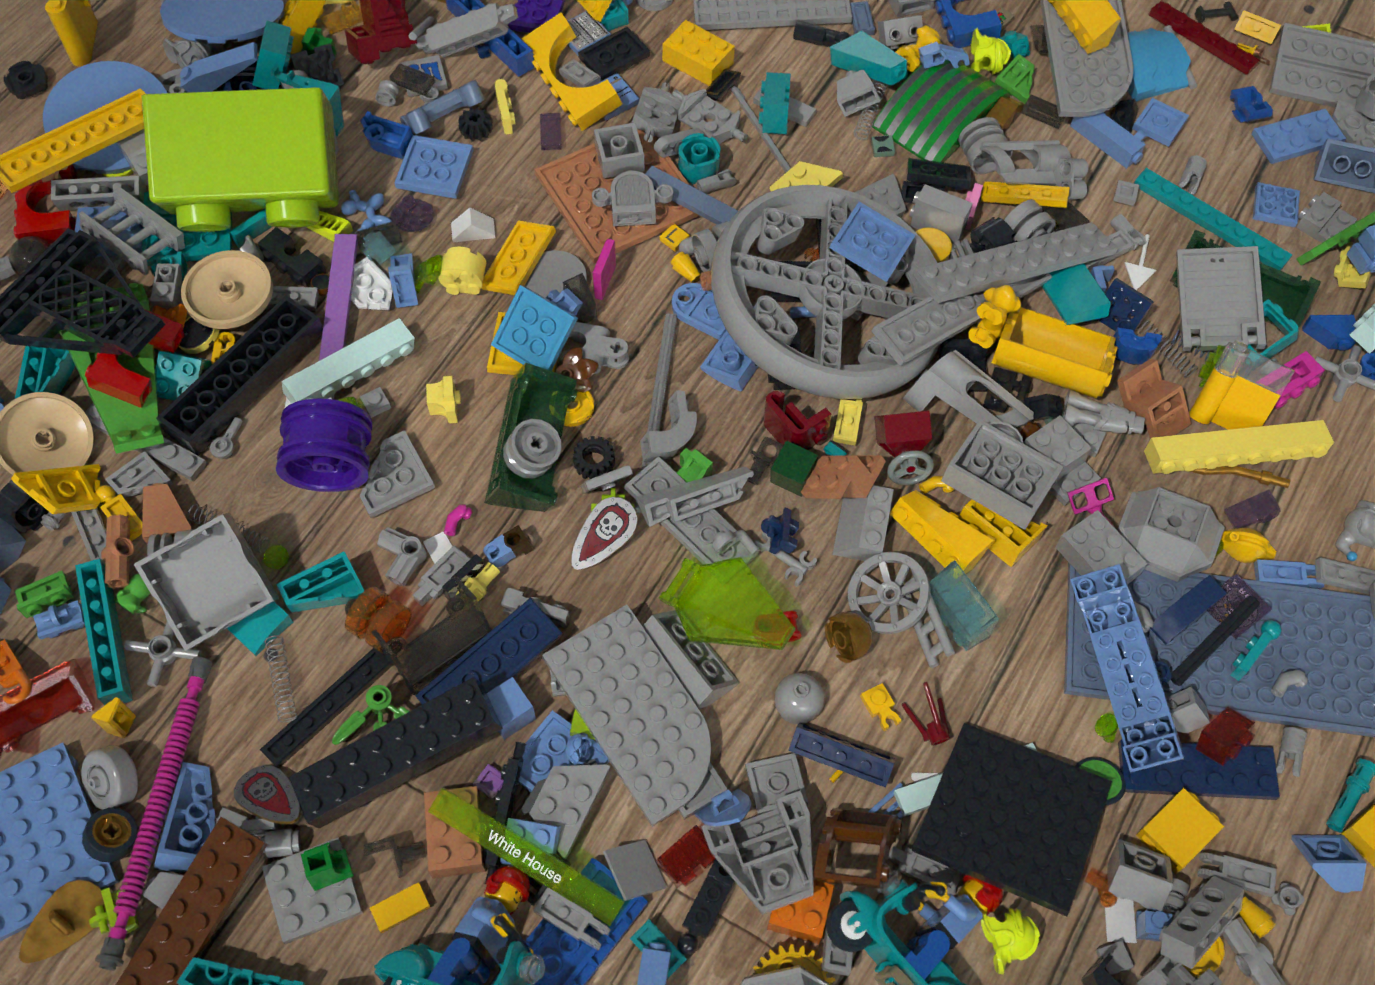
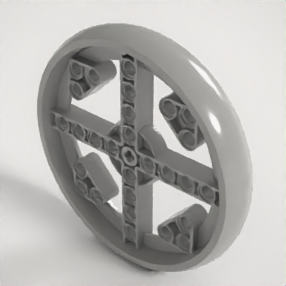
M822 185L790 186L755 198L741 208L721 232L715 246L711 266L712 293L719 317L727 332L743 353L758 367L779 381L798 390L827 398L862 399L874 397L895 390L914 379L932 361L941 345L940 343L899 366L876 336H874L865 343L859 353L858 361L860 364H841L843 319L848 318L855 311L890 318L930 296L914 278L913 274L917 268L936 264V259L921 237L906 222L879 203L854 192ZM858 202L863 203L915 234L914 239L887 281L890 284H896L905 273L913 293L861 281L856 271L845 264V257L829 248ZM803 218L822 219L820 258L810 263L806 268L747 254L756 239L757 248L761 253L772 254L798 238L804 226ZM745 285L800 298L803 305L816 316L814 358L790 347L798 328L781 306L772 297L763 295L758 298L753 308Z

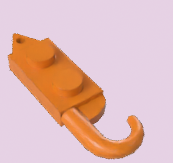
M4 639L0 641V685L3 688H10L20 684L22 690L17 696L12 698L3 697L5 703L17 704L26 699L31 693L32 683L11 646Z

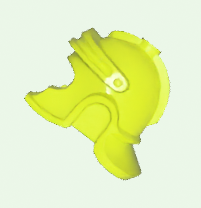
M976 28L971 40V53L974 55V62L971 68L978 73L982 69L991 71L992 74L1002 71L1003 65L1008 63L1011 50H1009L1008 45L1003 40L986 35L983 36L979 29Z
M1009 908V913L1004 915V922H1000L995 917H989L986 914H983V919L981 920L983 933L988 942L992 943L995 951L993 957L995 971L1001 975H1004L1007 962L1011 963L1016 959L1023 961L1029 958L1038 946L1039 930L1030 917L1022 916L1021 909Z

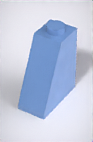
M650 942V946L643 947L637 985H667L671 949H666V944Z

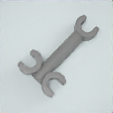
M763 532L761 538L766 543L761 544L756 540L755 544L761 552H769L771 538ZM783 550L773 554L790 566L785 573L786 580L791 575L798 577L794 584L796 587L802 583L803 576L808 570L813 569L817 562L816 558L811 562H805L806 551L800 554L799 561Z

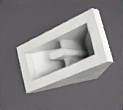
M468 208L451 223L453 242L496 238L494 219L472 208Z

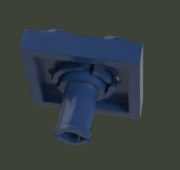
M1116 278L1105 293L1109 301H1112L1109 315L1097 320L1114 331L1119 327L1131 329L1135 332L1154 301Z

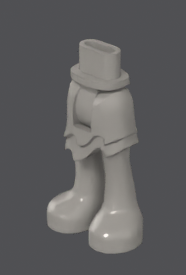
M1068 391L1062 418L1071 427L1075 423H1084L1094 426L1093 430L1113 433L1127 432L1129 435L1132 432L1142 434L1145 417L1136 416L1135 412H1130L1127 408L1114 403L1101 404L1081 396L1076 391ZM1079 409H1084V410L1096 412V413H1099V415H1094V414H1091V413H1088V412H1085V411H1082V410H1079Z

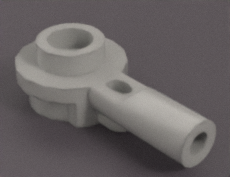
M235 417L224 436L215 439L211 443L210 452L214 457L227 459L232 455L234 449L232 441L243 423L241 419Z

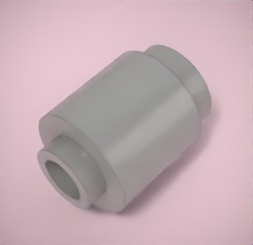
M290 828L266 831L265 837H261V840L268 844L263 853H266L267 858L290 856L294 852L301 851L299 830L293 831Z

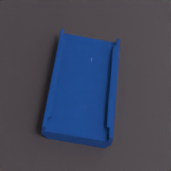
M592 858L562 896L593 914L595 919L609 927L611 931L608 935L601 934L589 924L584 933L599 941L601 947L599 950H596L581 939L578 941L547 920L542 919L525 940V943L533 950L535 955L536 969L532 985H586L646 908L648 901L643 896L624 901L612 872L598 860ZM499 974L495 977V979L491 982L490 985H493L495 983Z

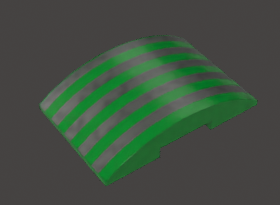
M945 60L943 64L925 69L921 65L889 99L873 122L872 128L885 136L892 135L895 143L922 160L944 163L960 146L958 139L963 129L970 123L985 118L998 100L1003 96H1009L1010 92L967 65L965 66L960 61L958 62V68H954L950 60Z

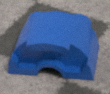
M1254 86L1231 90L1230 100L1234 99L1236 109L1232 110V113L1239 122H1249L1272 116V107L1266 101L1263 102L1262 95Z
M1117 327L1113 336L1116 338L1114 346L1118 347L1115 359L1129 364L1145 363L1154 355L1162 335L1147 332L1145 336L1139 337L1131 329Z

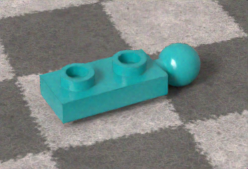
M1268 620L1261 625V635L1259 638L1253 636L1247 643L1245 648L1248 649V652L1245 655L1240 653L1232 665L1236 668L1230 676L1239 681L1249 671L1269 642L1281 635L1282 629L1278 622Z

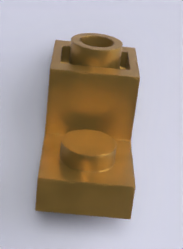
M1003 96L986 117L995 118L998 120L1000 127L1006 129L1009 128L1015 113L1023 111L1025 104L1009 96Z

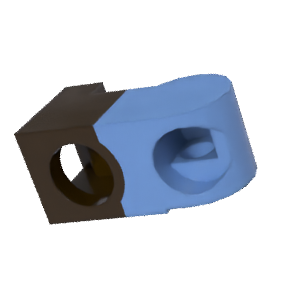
M519 525L495 538L494 541L487 544L483 549V553L488 561L496 568L504 566L511 559L522 553L526 555L533 551L530 542Z

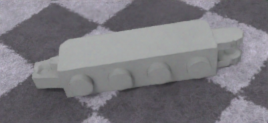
M496 3L487 4L483 8L471 10L465 15L453 17L449 21L435 24L433 27L426 29L427 34L417 38V44L415 45L418 49H423L424 53L427 54L436 52L442 57L449 56L505 35L508 31V23L518 18L517 8L513 4L499 6Z

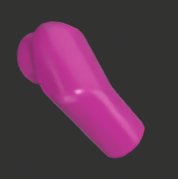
M461 504L447 515L444 534L455 536L458 521L461 518L465 520L470 518L472 509L466 507L465 504Z

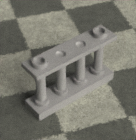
M121 187L113 191L114 205L94 218L89 217L83 211L79 213L80 227L83 232L95 237L99 242L128 262L134 270H138L144 275L148 274L147 260L165 247H172L177 252L185 248L183 232ZM118 212H124L129 216L109 230L100 225ZM135 223L145 227L125 242L117 237L118 234ZM150 235H156L161 239L142 253H138L132 248Z

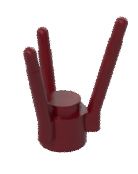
M924 682L925 694L934 719L933 722L926 725L928 729H924L905 702L902 703V707L922 734L924 742L930 740L931 745L934 746L950 740V731L947 726L942 698L937 699L939 719L927 682Z

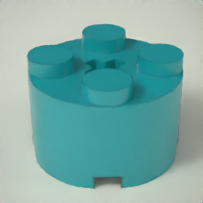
M702 133L688 135L682 140V144L679 146L678 167L683 177L689 183L696 184L698 180L719 173L721 149L718 141L713 137H705Z

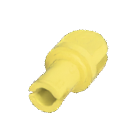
M488 562L476 577H469L458 590L455 596L456 604L464 610L472 609L487 594L486 587L500 571Z

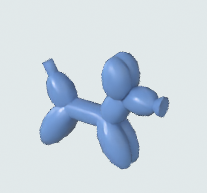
M355 190L349 192V200L341 205L342 213L349 216L357 212V210L366 211L368 218L363 221L361 228L357 230L359 234L363 231L371 230L374 226L379 229L392 228L391 219L384 215L375 214V211L384 203V195L382 193L373 195L366 202L360 201V197L356 194Z

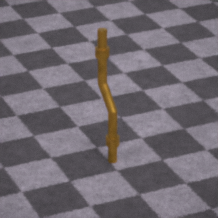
M1221 466L1214 469L1203 468L1189 471L1201 475L1234 474L1257 480L1259 484L1267 486L1273 484L1288 488L1290 485V479L1272 475V472L1265 470L1259 472L1240 466Z

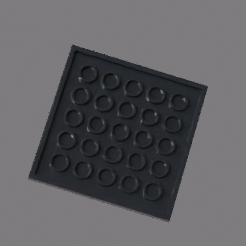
M963 723L914 842L912 852L1067 917L1112 781Z

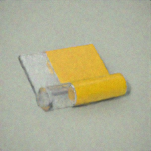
M1241 341L1229 342L1190 409L1189 416L1199 423L1209 424L1213 422L1227 430L1263 426L1295 370L1248 349V346Z

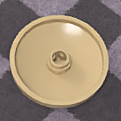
M221 251L201 259L188 271L182 283L181 297L189 315L198 323L215 329L235 328L252 321L265 310L273 294V281L268 268L258 257L243 251Z
M35 392L14 399L1 410L0 465L11 476L16 472L83 466L88 462L93 450V429L85 412L72 400L55 393Z

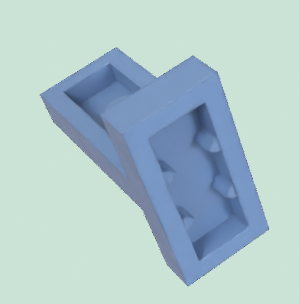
M412 253L390 256L391 267H388L396 308L418 305Z

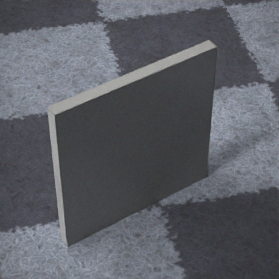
M646 840L603 851L624 901L667 888Z

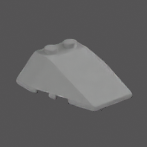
M801 791L776 799L777 809L730 826L729 824L701 826L710 852L762 914L814 896L810 813Z

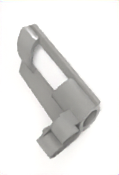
M1059 140L982 142L979 148L981 151L987 152L994 159L997 167L995 171L1007 184L1070 187L1068 200L1083 199L1086 196L1087 185L1082 178L1087 175L1088 163L1085 159H1072L1069 150L1064 145H1061ZM1005 151H1021L1030 160L1033 168L1015 169L1011 158Z
M957 350L949 352L929 370L926 369L903 397L904 401L920 412L923 411L934 396H937L976 424L981 419L986 423L1001 421L1012 425L1014 428L1026 425L1029 420L1032 421L1034 415L1032 410ZM975 381H979L1011 406L1013 410L994 416L966 392Z

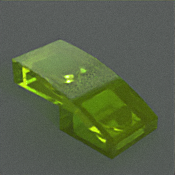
M438 254L425 260L414 270L417 294L425 283L435 284L441 274L442 255Z

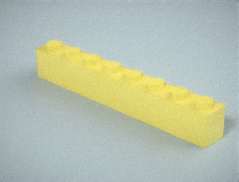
M1324 420L1153 437L1146 446L1144 453L1153 474H1169L1175 471L1185 470L1189 472L1195 469H1214L1221 466L1234 467L1249 463L1254 465L1260 462H1278L1287 459L1299 460L1305 457L1319 458L1327 454L1334 441Z

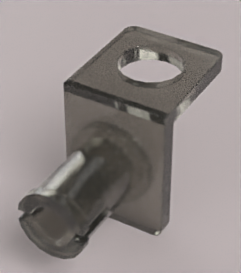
M764 437L757 452L753 450L750 452L754 461L750 470L753 471L754 475L752 478L749 477L747 481L758 485L765 469L772 468L784 445ZM768 445H773L777 450L775 456L766 457L763 454L764 448Z
M394 836L363 845L364 856L391 849L398 878L402 877L403 863L426 858L422 841L399 848L398 845L396 846Z

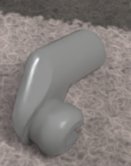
M1134 601L1144 632L1147 633L1149 628L1153 627L1154 622L1149 611Z
M1301 670L1281 673L1271 692L1277 697H1283L1290 685L1304 687L1308 682V678Z

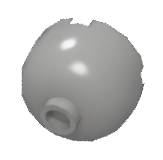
M806 673L790 674L780 681L775 691L774 705L785 721L792 724H807L808 721H812L820 715L824 706V692L821 684L814 677Z

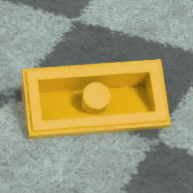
M116 697L91 716L108 734L121 738L127 736L136 717Z

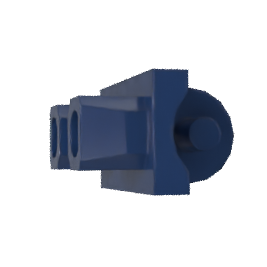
M786 507L783 509L781 516L775 517L770 515L769 518L764 519L761 523V530L771 538L769 552L773 554L780 550L790 554L797 547L798 540L791 536L798 531L799 522L791 518L792 510Z

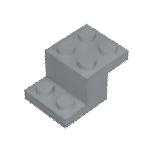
M1058 416L1025 439V445L1064 466L1049 490L1064 506L1070 503L1067 492L1101 479L1085 462L1092 448L1061 416ZM1080 492V493H1077V494L1073 495V496H1072V500H1075L1077 497H1079L1080 495H1082L1084 492Z

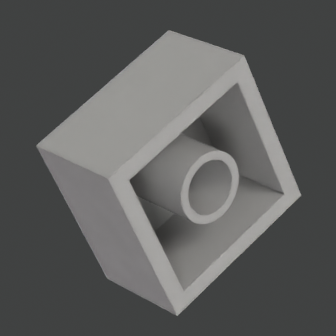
M635 122L594 130L595 149L603 178L615 177L629 170L645 171L644 152Z
M1118 839L1107 864L1108 892L1113 893L1118 898H1127L1138 902L1145 908H1154L1162 911L1173 886L1170 857Z

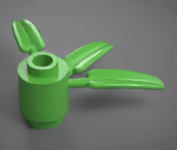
M375 685L366 694L368 707L362 713L360 711L354 712L336 731L332 738V743L337 745L348 738L366 721L365 716L370 711L378 714V722L374 723V731L388 724L383 722V714L388 713L390 710L395 713V719L410 711L404 707H399V709L394 707V699L390 690L383 685ZM383 696L381 701H375L377 697Z

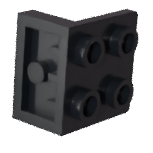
M947 339L942 342L939 360L949 352L957 350L987 374L985 357L988 348H983L979 344L970 341V339ZM975 381L967 392H986L988 388L981 382Z

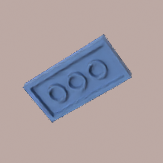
M1326 109L1254 128L1251 133L1271 164L1320 151L1327 138L1343 142L1346 140V137Z

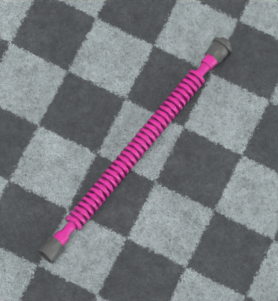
M194 657L192 659L188 674L187 696L179 701L167 739L168 742H166V748H164V754L159 764L160 767H158V773L153 783L154 786L151 789L150 799L147 802L146 812H144V818L141 821L142 825H140L137 834L138 838L135 840L131 858L128 862L130 865L127 866V872H125V878L122 881L123 885L120 888L121 892L118 894L119 899L116 900L117 906L113 910L118 916L114 927L110 929L108 937H105L100 954L96 955L95 961L99 963V968L114 971L117 966H123L124 960L122 957L126 945L124 942L127 934L125 929L129 916H135L136 914L135 909L139 905L137 902L140 901V895L143 892L142 888H144V882L147 879L148 868L151 866L150 861L153 859L154 848L157 846L161 833L160 828H162L165 820L164 815H166L181 768L180 764H182V758H184L190 733L192 732L200 706L196 698L198 692L202 691L203 684L206 683L213 664L206 658Z

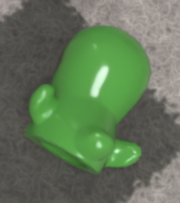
M138 573L129 579V585L117 593L114 601L131 614L135 612L144 613L147 611V608L140 605V603L151 593Z

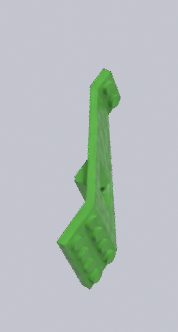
M127 284L142 307L151 312L143 284ZM110 287L131 298L124 287L116 289ZM103 297L94 299L93 303L103 301ZM87 301L77 303V307L87 305ZM71 305L62 307V311L71 309ZM119 306L111 307L110 312L119 310ZM103 310L95 311L94 315L103 314ZM87 314L78 315V319L87 317ZM103 322L94 324V328L103 326ZM66 330L60 331L62 339L85 341ZM147 344L135 358L123 353L119 355L117 360L125 369L151 379L152 391L142 408L90 388L85 372L90 364H94L97 359V353L68 350L113 442L116 454L164 443L160 424L156 419L159 416L153 345Z

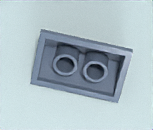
M1327 138L1316 156L1313 180L1375 193V148Z

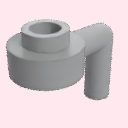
M739 530L735 533L720 531L713 538L712 547L718 554L726 552L738 541L742 542L752 556L760 551L744 530Z

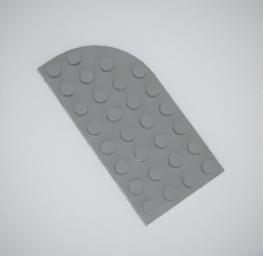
M1040 0L1059 117H1085L1103 113L1119 103L1126 94L1133 77V62L1121 0H1108L1121 18L1109 45L1089 54L1080 46L1079 41L1069 31L1068 26L1058 15L1053 5L1048 0Z

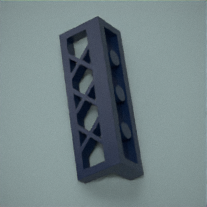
M803 723L797 725L788 750L885 788L895 763V758Z

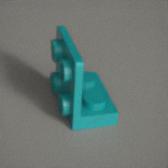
M159 351L156 364L158 397L176 400L201 376L203 369H208L213 365L211 360L176 352L173 354L168 351Z

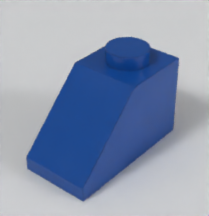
M1310 315L1302 326L1303 332L1328 349L1348 350L1356 343L1350 336V333L1355 329L1353 326L1356 322L1354 315Z

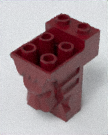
M359 0L363 25L345 28L348 52L362 64H372L374 60H379V51L385 53L392 51V48L399 47L405 49L411 47L412 44H417V39L411 40L409 38V33L413 31L412 24H409L408 13L405 10L406 0Z

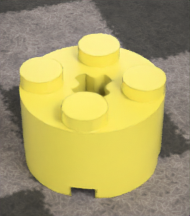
M451 247L447 249V253L443 254L438 276L439 282L446 287L447 293L457 295L459 292L473 295L479 294L486 268V259L482 254L477 252V255L470 252V248Z

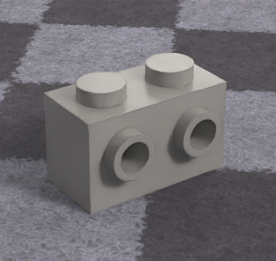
M922 15L879 21L880 43L889 49L899 48V44L906 43V46L916 44L918 37L916 30L923 26Z

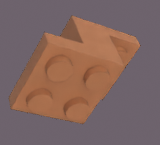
M1149 359L1117 380L1124 408H1127L1130 412H1135L1136 416L1145 417L1144 424L1147 425L1150 439L1153 437L1176 435L1191 425L1182 385L1162 380L1157 360Z
M881 455L821 456L801 493L805 498H866L886 461Z

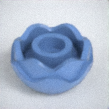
M578 733L567 742L566 756L574 765H583L584 761L590 757L589 748L592 745V741L588 738V735Z

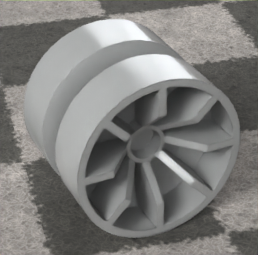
M728 221L713 226L712 232L709 229H704L692 234L691 241L694 255L702 272L711 271L716 243Z

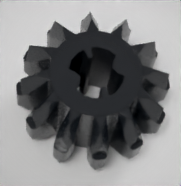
M470 107L469 111L463 110V114L459 116V131L465 139L470 138L472 142L475 139H479L481 142L483 137L488 138L489 133H492L493 119L487 112V109L481 110L480 107L472 109Z

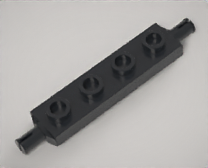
M516 742L513 757L508 758V763L502 767L501 780L504 781L502 790H498L496 794L495 806H498L496 817L492 816L489 832L493 830L491 838L498 833L496 841L501 836L503 837L494 844L495 836L484 847L483 858L486 859L485 864L488 868L484 884L501 866L500 857L504 853V842H502L500 847L498 846L505 837L508 818H511L526 747V744L522 742Z

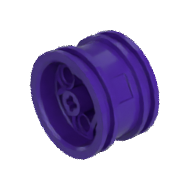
M305 399L288 405L281 414L280 435L283 438V445L277 452V475L288 484L318 492H340L362 486L369 478L368 468L370 460L366 453V446L369 445L372 439L371 430L373 424L371 417L363 409L353 404L333 399Z

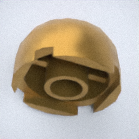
M843 612L829 617L830 622L825 624V636L829 647L835 646L840 653L836 657L844 663H851L864 656L872 643V630L869 623L853 612Z

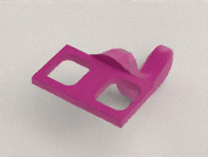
M1106 477L1067 492L1074 514L1083 511L1093 514L1098 510L1113 526L1111 521L1102 513V504L1114 500ZM1105 483L1109 495L1106 498L1097 500L1094 488ZM1084 492L1087 504L1076 509L1072 496Z

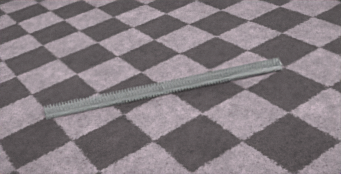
M668 313L665 315L647 432L659 431L663 412L662 405H664L663 400H665L664 393H666L667 374H669L668 367H670L671 348L673 346L675 323L677 321L676 314L671 315ZM642 461V469H641V471H642L646 466H648L651 462H643V461ZM636 502V513H642L638 503Z

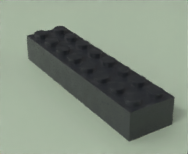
M287 295L283 297L156 417L163 431L198 456L232 423L235 417H238L322 335L323 327L319 317Z
M472 677L293 774L289 779L306 823L320 829L502 730L503 727L483 684L475 677Z

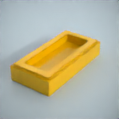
M418 882L370 907V910L382 934L431 907Z

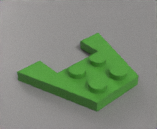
M1375 211L1296 258L1299 264L1307 263L1336 244L1339 247L1345 245L1352 240L1351 236L1354 239L1359 237L1366 227L1375 225Z

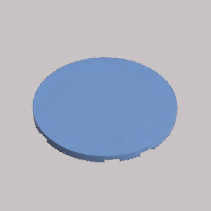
M165 0L160 8L163 25L173 34L195 42L197 39L207 40L208 43L216 44L225 43V40L237 39L240 42L261 36L264 33L266 20L279 24V20L284 17L285 11L283 0Z
M101 61L87 64L64 76L49 93L43 110L45 133L52 131L140 88L146 94L167 93V91L155 76L136 65L120 61ZM117 142L72 164L76 168L94 171L97 174H116L132 170Z

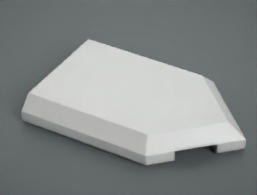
M367 256L355 264L351 301L359 309L390 310L393 293L391 281Z

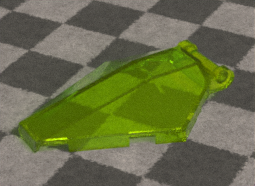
M741 557L701 565L684 558L681 563V569L667 590L663 591L658 597L663 603L675 608L689 641L783 650L796 630ZM694 572L677 598L674 597L688 574Z

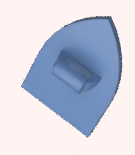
M728 789L711 798L712 803L696 812L694 816L709 826L737 823L749 812L751 800L740 789L732 792Z

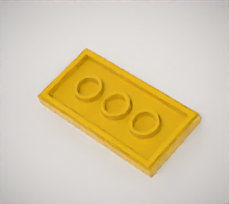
M517 221L485 274L481 287L482 290L515 295L519 286L526 284L556 232L554 226Z

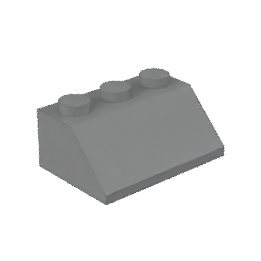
M873 485L866 498H843L832 555L866 561L874 555L883 553L894 489Z

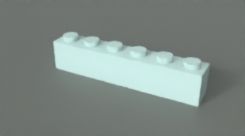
M398 318L283 380V393L291 404L305 399H328L336 391L352 386L356 380L372 375L376 369L382 366H389L398 357L410 354L414 349L415 338L401 319Z

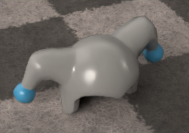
M1359 501L1355 510L1351 511L1345 519L1344 531L1338 537L1335 546L1347 556L1349 561L1353 562L1358 557L1357 553L1352 552L1349 547L1354 543L1375 549L1374 502Z

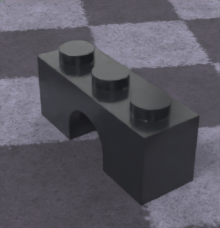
M275 227L258 242L264 260L268 263L272 262L282 274H288L297 285L301 284L304 287H311V279L318 274L327 273L323 261L308 249L298 256H291L296 251L293 240L278 227Z

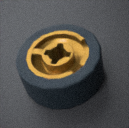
M106 808L99 810L90 817L82 835L83 847L93 859L100 862L120 860L130 853L137 838L138 826L135 819L122 809ZM106 832H113L114 838H111V835Z

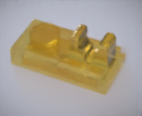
M352 0V5L348 7L343 4L341 5V10L320 17L323 26L330 35L363 22L362 13L355 0Z

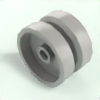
M1033 199L1019 204L1004 220L1014 232L1011 236L1014 242L1016 240L1019 242L1049 234L1053 231L1056 224L1055 220L1048 213L1043 212L1042 207Z
M529 419L522 421L512 431L503 447L504 460L513 473L523 478L542 476L558 459L561 452V439L558 432L543 420Z

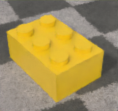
M685 20L662 44V56L665 63L708 86L734 63L735 46L688 20Z

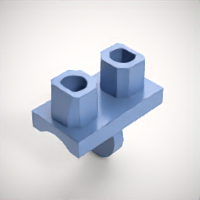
M78 600L60 607L55 605L49 606L48 611L33 616L40 640L48 637L51 639L59 636L62 632L70 629L77 630L85 625L81 604Z

